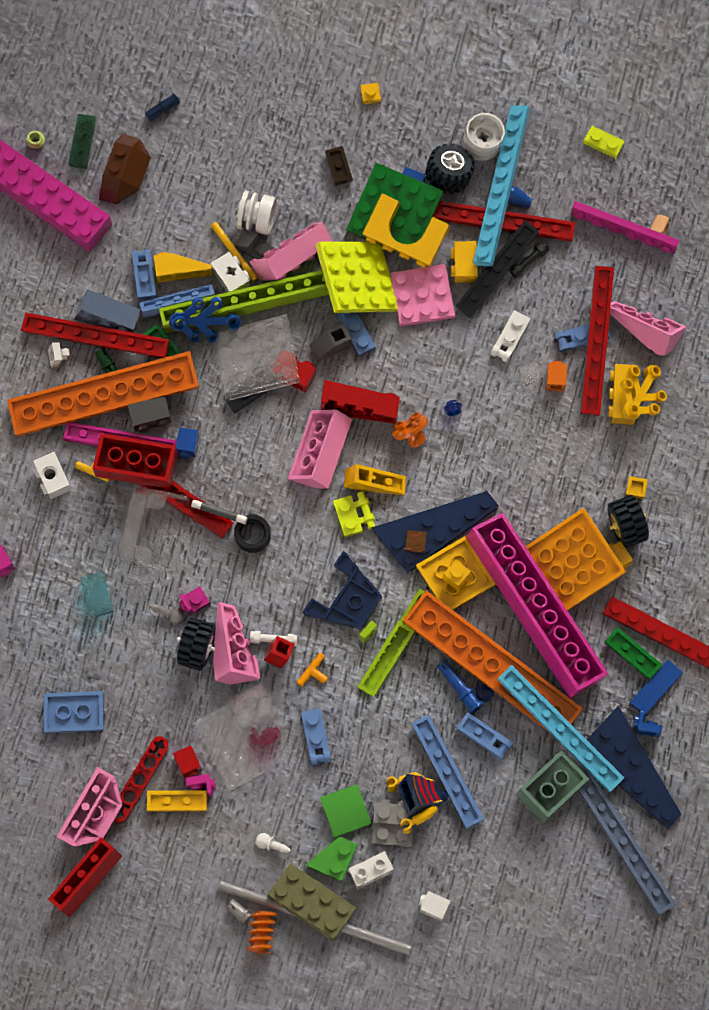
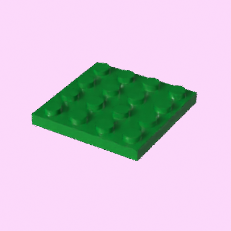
M375 163L346 231L366 239L363 232L381 194H384L400 203L391 223L392 237L401 244H413L424 235L444 191L379 163Z

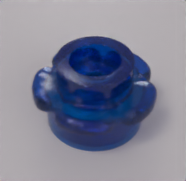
M450 400L444 406V411H446L448 416L458 415L462 412V404L457 402V400Z
M479 684L476 687L475 696L478 700L488 702L491 700V697H494L495 692L487 685Z

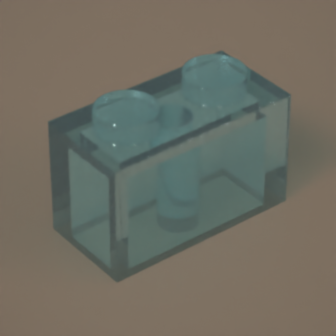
M103 571L80 577L81 584H78L81 596L85 595L86 602H83L86 614L90 613L91 618L113 613L114 610Z

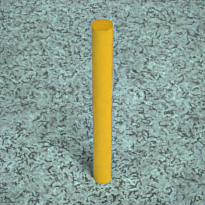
M212 223L211 228L232 256L238 258L240 266L243 270L247 271L253 283L259 279L218 223Z

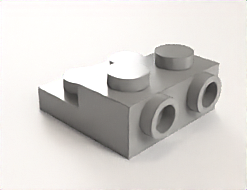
M379 799V803H375L372 845L412 848L413 826L412 831L408 834L403 833V830L409 827L408 825L400 827L403 819H413L408 816L403 801H399V804H391V800Z

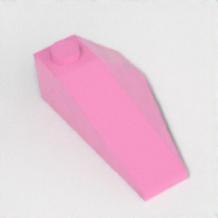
M615 301L611 302L610 314L657 355L665 356L670 353L686 329V326L664 317L663 320L653 318L652 313H638L634 307Z
M222 602L217 604L215 651L213 656L215 681L232 685L259 680L258 661L256 656H252L248 646L251 644L249 639H245L241 630L243 625L235 606Z

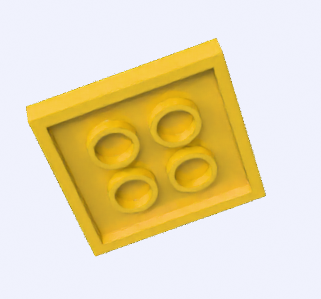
M466 536L416 565L417 570L433 595L453 611L496 586L466 539ZM455 560H458L471 571L470 578L458 592L443 580V573Z

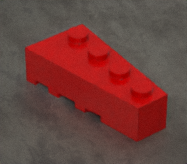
M324 380L321 410L337 409L349 418L391 424L397 423L400 397L395 394H385Z

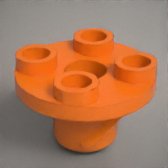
M416 412L406 421L395 423L392 435L396 440L407 439L410 447L417 448L426 441L422 429L428 424V419L425 415H421L420 412Z

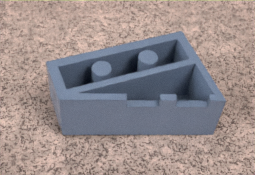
M88 289L80 299L74 320L133 332L141 309Z

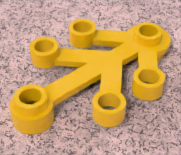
M636 365L628 368L627 373L630 379L626 378L620 382L626 401L622 408L623 416L628 420H636L640 414H649L651 416L658 414L660 407L656 403L648 407H641L639 405L641 402L650 401L662 403L667 399V394L663 390L646 394L651 383L659 378L661 374L660 368L657 365L646 367L643 371L645 379L641 387L638 376L641 373L640 368ZM631 388H633L634 391V399L632 398V394L630 391Z

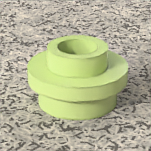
M32 131L28 134L26 141L30 148L38 149L44 145L45 138L41 132Z

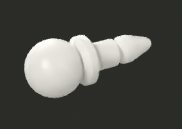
M261 833L256 837V845L261 849L267 848L269 851L274 849L280 852H290L286 845L276 842L274 837H270L266 833Z

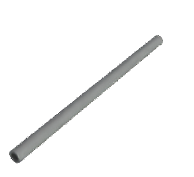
M222 880L218 888L220 891L295 916L266 895ZM346 924L341 930L342 933L409 955L412 947L411 945L350 924Z

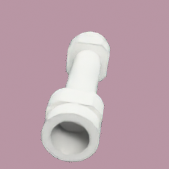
M251 631L250 643H271L276 636H279L294 643V647H297L298 635L261 634V631Z

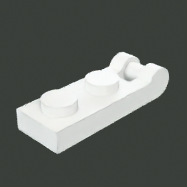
M514 310L490 355L498 356L507 363L531 318ZM501 347H504V348L507 349V351L505 352V351L501 350L500 348H501Z

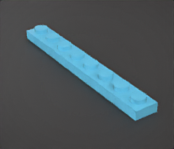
M512 665L498 677L497 680L609 793L624 779Z

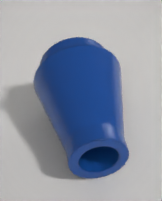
M512 186L508 203L529 209L533 198L529 197L517 186Z

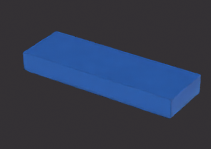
M667 660L629 704L639 712L644 711L645 716L683 672L671 661Z

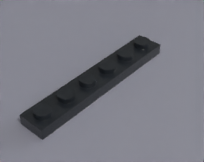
M524 221L495 256L493 266L486 267L455 307L471 318L540 231L527 221Z

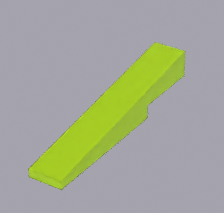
M420 588L357 686L375 697L416 633L402 621L425 592Z

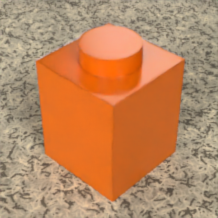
M561 361L548 363L546 390L565 392L567 364H563Z

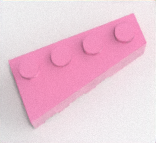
M323 222L313 223L294 235L295 239L290 238L279 244L280 248L266 251L263 253L264 257L262 259L255 258L251 260L250 264L259 280L277 281L284 279L287 272L297 270L302 262H307L314 258V254L317 253L315 245L318 242H333Z

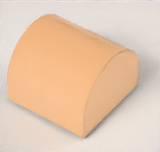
M657 215L650 229L666 234L669 228V217Z

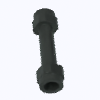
M544 242L535 246V251L521 263H516L509 270L514 278L521 276L527 266L539 256L543 257L549 251L548 246Z

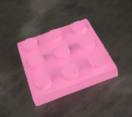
M445 264L435 265L431 268H417L390 273L394 295L397 300V314L400 327L455 318Z

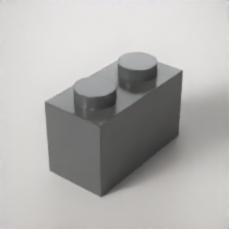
M165 396L128 405L135 432H146L156 426L165 427L168 423L172 422Z

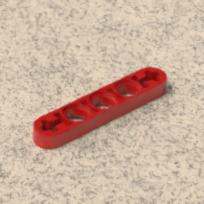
M158 736L151 741L120 793L122 803L130 808L128 810L124 808L122 811L124 817L115 818V823L122 824L126 822L167 754L169 744L164 737ZM162 741L165 748H160L158 750L157 755H159L160 757L157 758L154 754H151L150 751H153L155 753L157 749L155 744L161 743ZM153 758L155 760L154 767H145V760ZM137 775L145 777V782L142 785L134 783V778ZM127 792L135 794V799L132 802L124 800V795Z

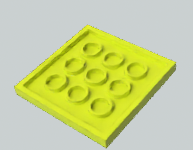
M318 242L315 245L334 313L397 311V300L394 295L392 280L382 246L376 242L374 245L369 242Z

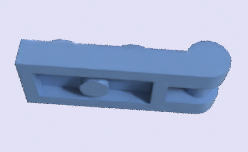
M145 249L142 252L132 251L138 300L157 298L151 250ZM139 259H146V261L139 262Z
M589 324L555 333V339L560 344L558 346L560 352H567L586 346ZM567 338H570V343L566 342Z
M321 709L301 712L312 766L318 765L317 763L331 762ZM323 749V754H315V750Z
M468 712L456 728V730L488 750L500 760L505 757L504 753L506 750L510 749L513 745L509 739ZM496 740L501 743L499 748L493 746Z

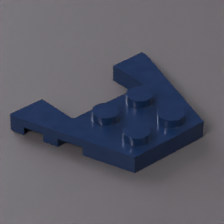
M343 551L335 562L334 567L350 576L330 608L311 598L302 614L362 629L382 599V595L369 579L363 575L358 566L353 563L348 554Z

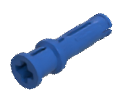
M443 660V665L439 663L437 668L459 694L458 699L464 702L469 709L468 712L470 714L477 712L484 703L478 700L472 688L466 686L448 660Z

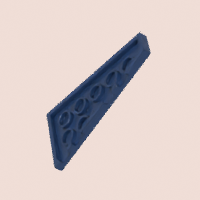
M488 491L372 527V530L406 574L416 568L418 563L444 548L498 509L499 505Z
M617 706L587 741L624 777L618 786L668 830L682 814L621 709Z

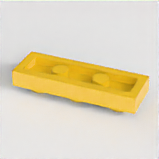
M207 790L147 791V812L207 811Z

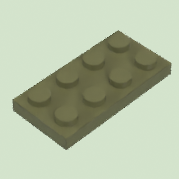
M291 863L267 894L268 898L333 942L357 908Z

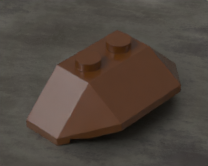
M122 134L115 141L103 173L99 200L118 204L140 190L151 156L139 138Z

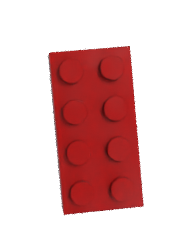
M101 433L92 469L96 477L170 489L178 451L175 445Z

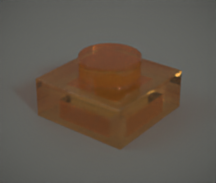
M407 530L405 551L424 553L426 532Z

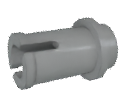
M233 899L230 901L231 905H227L226 910L238 918L239 923L246 924L251 918L250 910H246Z

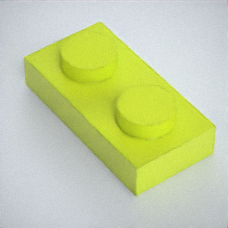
M591 126L583 141L584 144L615 159L625 142L594 126Z

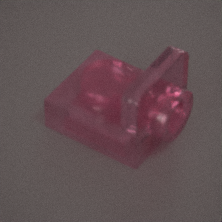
M277 726L274 728L268 727L262 731L261 736H259L254 727L250 728L252 734L249 736L255 746L259 744L261 749L281 737V732Z

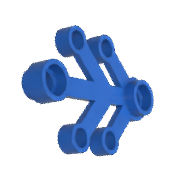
M196 297L192 301L193 305L183 313H175L169 319L170 327L176 331H183L192 343H197L200 340V335L198 331L191 330L188 325H196L204 333L207 340L214 343L218 340V334L207 325H227L229 329L236 330L242 324L239 315L236 313H230L227 317H208L214 311L222 308L223 302L219 297L212 298L210 301L211 305L196 317H190L197 310H201L205 306L203 299Z

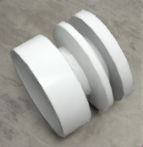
M479 113L469 120L463 138V148L468 151V154L472 155L473 159L487 161L499 152L505 135L502 121L490 113Z
M245 190L237 209V228L242 230L246 223V230L250 231L253 224H256L257 233L269 235L275 217L277 198L264 195L261 202H258L257 193L254 192L251 198V192Z

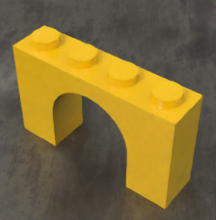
M381 194L363 232L364 237H366L365 241L374 245L377 242L383 245L382 249L390 253L394 250L400 253L399 257L409 261L411 258L416 261V265L422 268H426V266L431 268L450 230V225L432 217L424 235L419 241L413 244H401L391 235V223L400 203L387 195Z

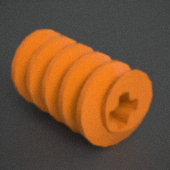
M256 911L257 913L251 914V918L256 921L250 922V926L255 929L249 930V934L254 937L248 939V942L253 945L248 946L247 950L257 954H271L267 952V949H271L273 946L268 944V941L274 940V938L269 936V933L275 932V930L270 928L269 925L276 923L270 919V917L276 916V913Z

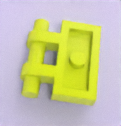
M364 491L357 493L358 501L353 502L351 495L333 501L344 538L362 533L361 525L367 523L368 529L375 527V517L370 511V502L365 497ZM359 508L362 509L364 515L360 518L358 517L356 509Z

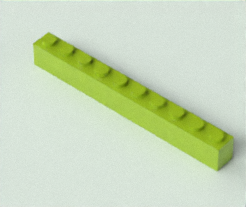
M320 270L202 298L205 303L204 308L197 310L190 317H196L211 305L210 301L214 297H219L223 302V306L208 317H227L230 313L242 316L329 295L323 271ZM192 301L159 308L165 334L176 331L169 325L170 317L178 312L183 313L193 305ZM188 325L190 328L196 327V325Z

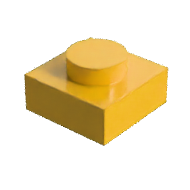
M379 83L360 85L363 104L381 102Z
M629 476L625 496L632 495L634 498L644 499L648 479Z

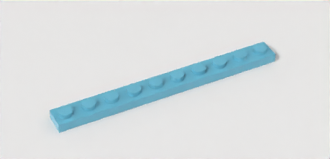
M528 106L510 107L505 135L502 140L473 260L475 266H493L530 112Z

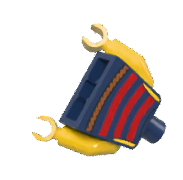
M417 772L400 776L399 779L388 777L386 781L387 785H389L387 787L388 792H395L399 788L407 814L413 818L411 820L405 818L401 821L400 827L404 825L409 826L403 830L404 834L410 833L413 825H419L435 815L442 802H446L448 798L447 792L439 790L433 778L424 777Z

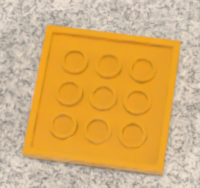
M584 507L525 546L567 611L627 573Z

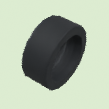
M246 515L245 517H248L247 523L237 522L234 528L235 540L242 550L249 553H257L266 548L270 542V526L259 515ZM249 523L259 524L264 531L263 539L257 544L246 543L241 536V531L245 525Z

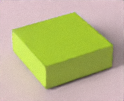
M373 620L359 634V639L363 643H366L377 631V624Z

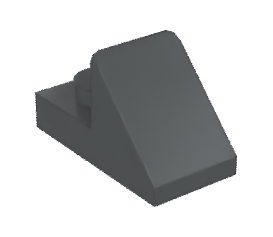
M243 231L234 244L237 249L254 259H262L264 257L263 253L274 249L273 246L259 239V233Z

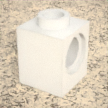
M428 891L427 895L422 894L418 906H421V913L442 922L450 900Z

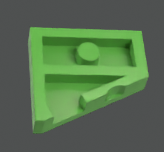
M339 836L310 860L306 866L342 882L358 844Z

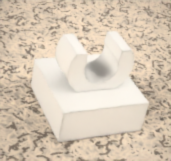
M59 342L52 343L48 349L51 368L58 367L61 361L67 360V356H70L69 349H60Z

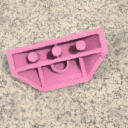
M98 767L96 768L58 833L57 838L73 847L97 842L100 837L104 839L123 806L115 776Z

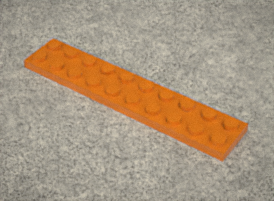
M188 351L8 399L7 403L15 436L19 437L127 408L128 405L161 396L168 397L200 387L191 352Z
M427 590L402 621L547 732L549 731L497 680L511 665L570 724L573 723L583 709Z

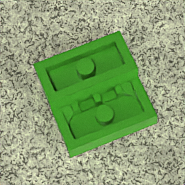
M357 784L320 797L334 837L371 824Z

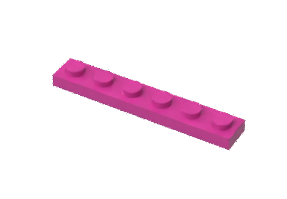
M577 201L572 206L571 215H574L579 220H587L595 226L608 228L613 233H621L629 239L640 240L645 245L658 247L666 253H675L677 249L678 239Z

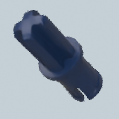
M173 93L163 101H158V104L146 111L145 115L149 121H152L161 114H166L169 109L179 104L180 101Z

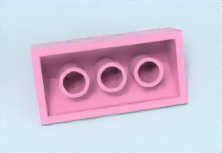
M337 409L312 410L288 480L316 489H328L352 419Z

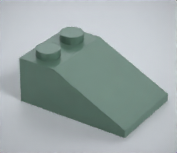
M561 750L519 789L516 796L544 824L589 778Z

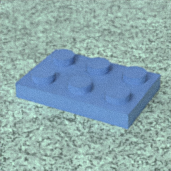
M103 691L44 693V733L104 731Z

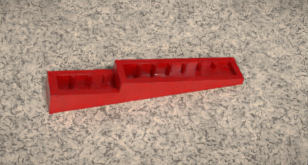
M173 480L170 489L138 484L220 538L225 536L234 523L227 518L191 507L193 500L203 501Z

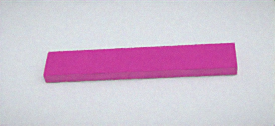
M74 422L66 424L63 441L98 447L101 433L175 446L177 440Z

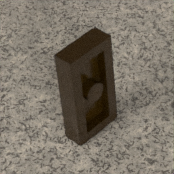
M343 146L325 150L334 185L352 182V175Z

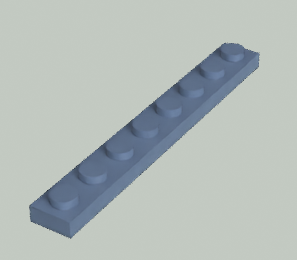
M587 770L583 771L589 780L578 790L658 916L674 907L676 903L596 779Z

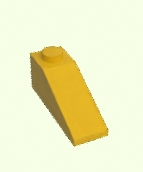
M161 252L158 255H154L158 283L213 276L212 265L174 253Z
M359 464L345 469V488L364 492L405 495L406 476Z

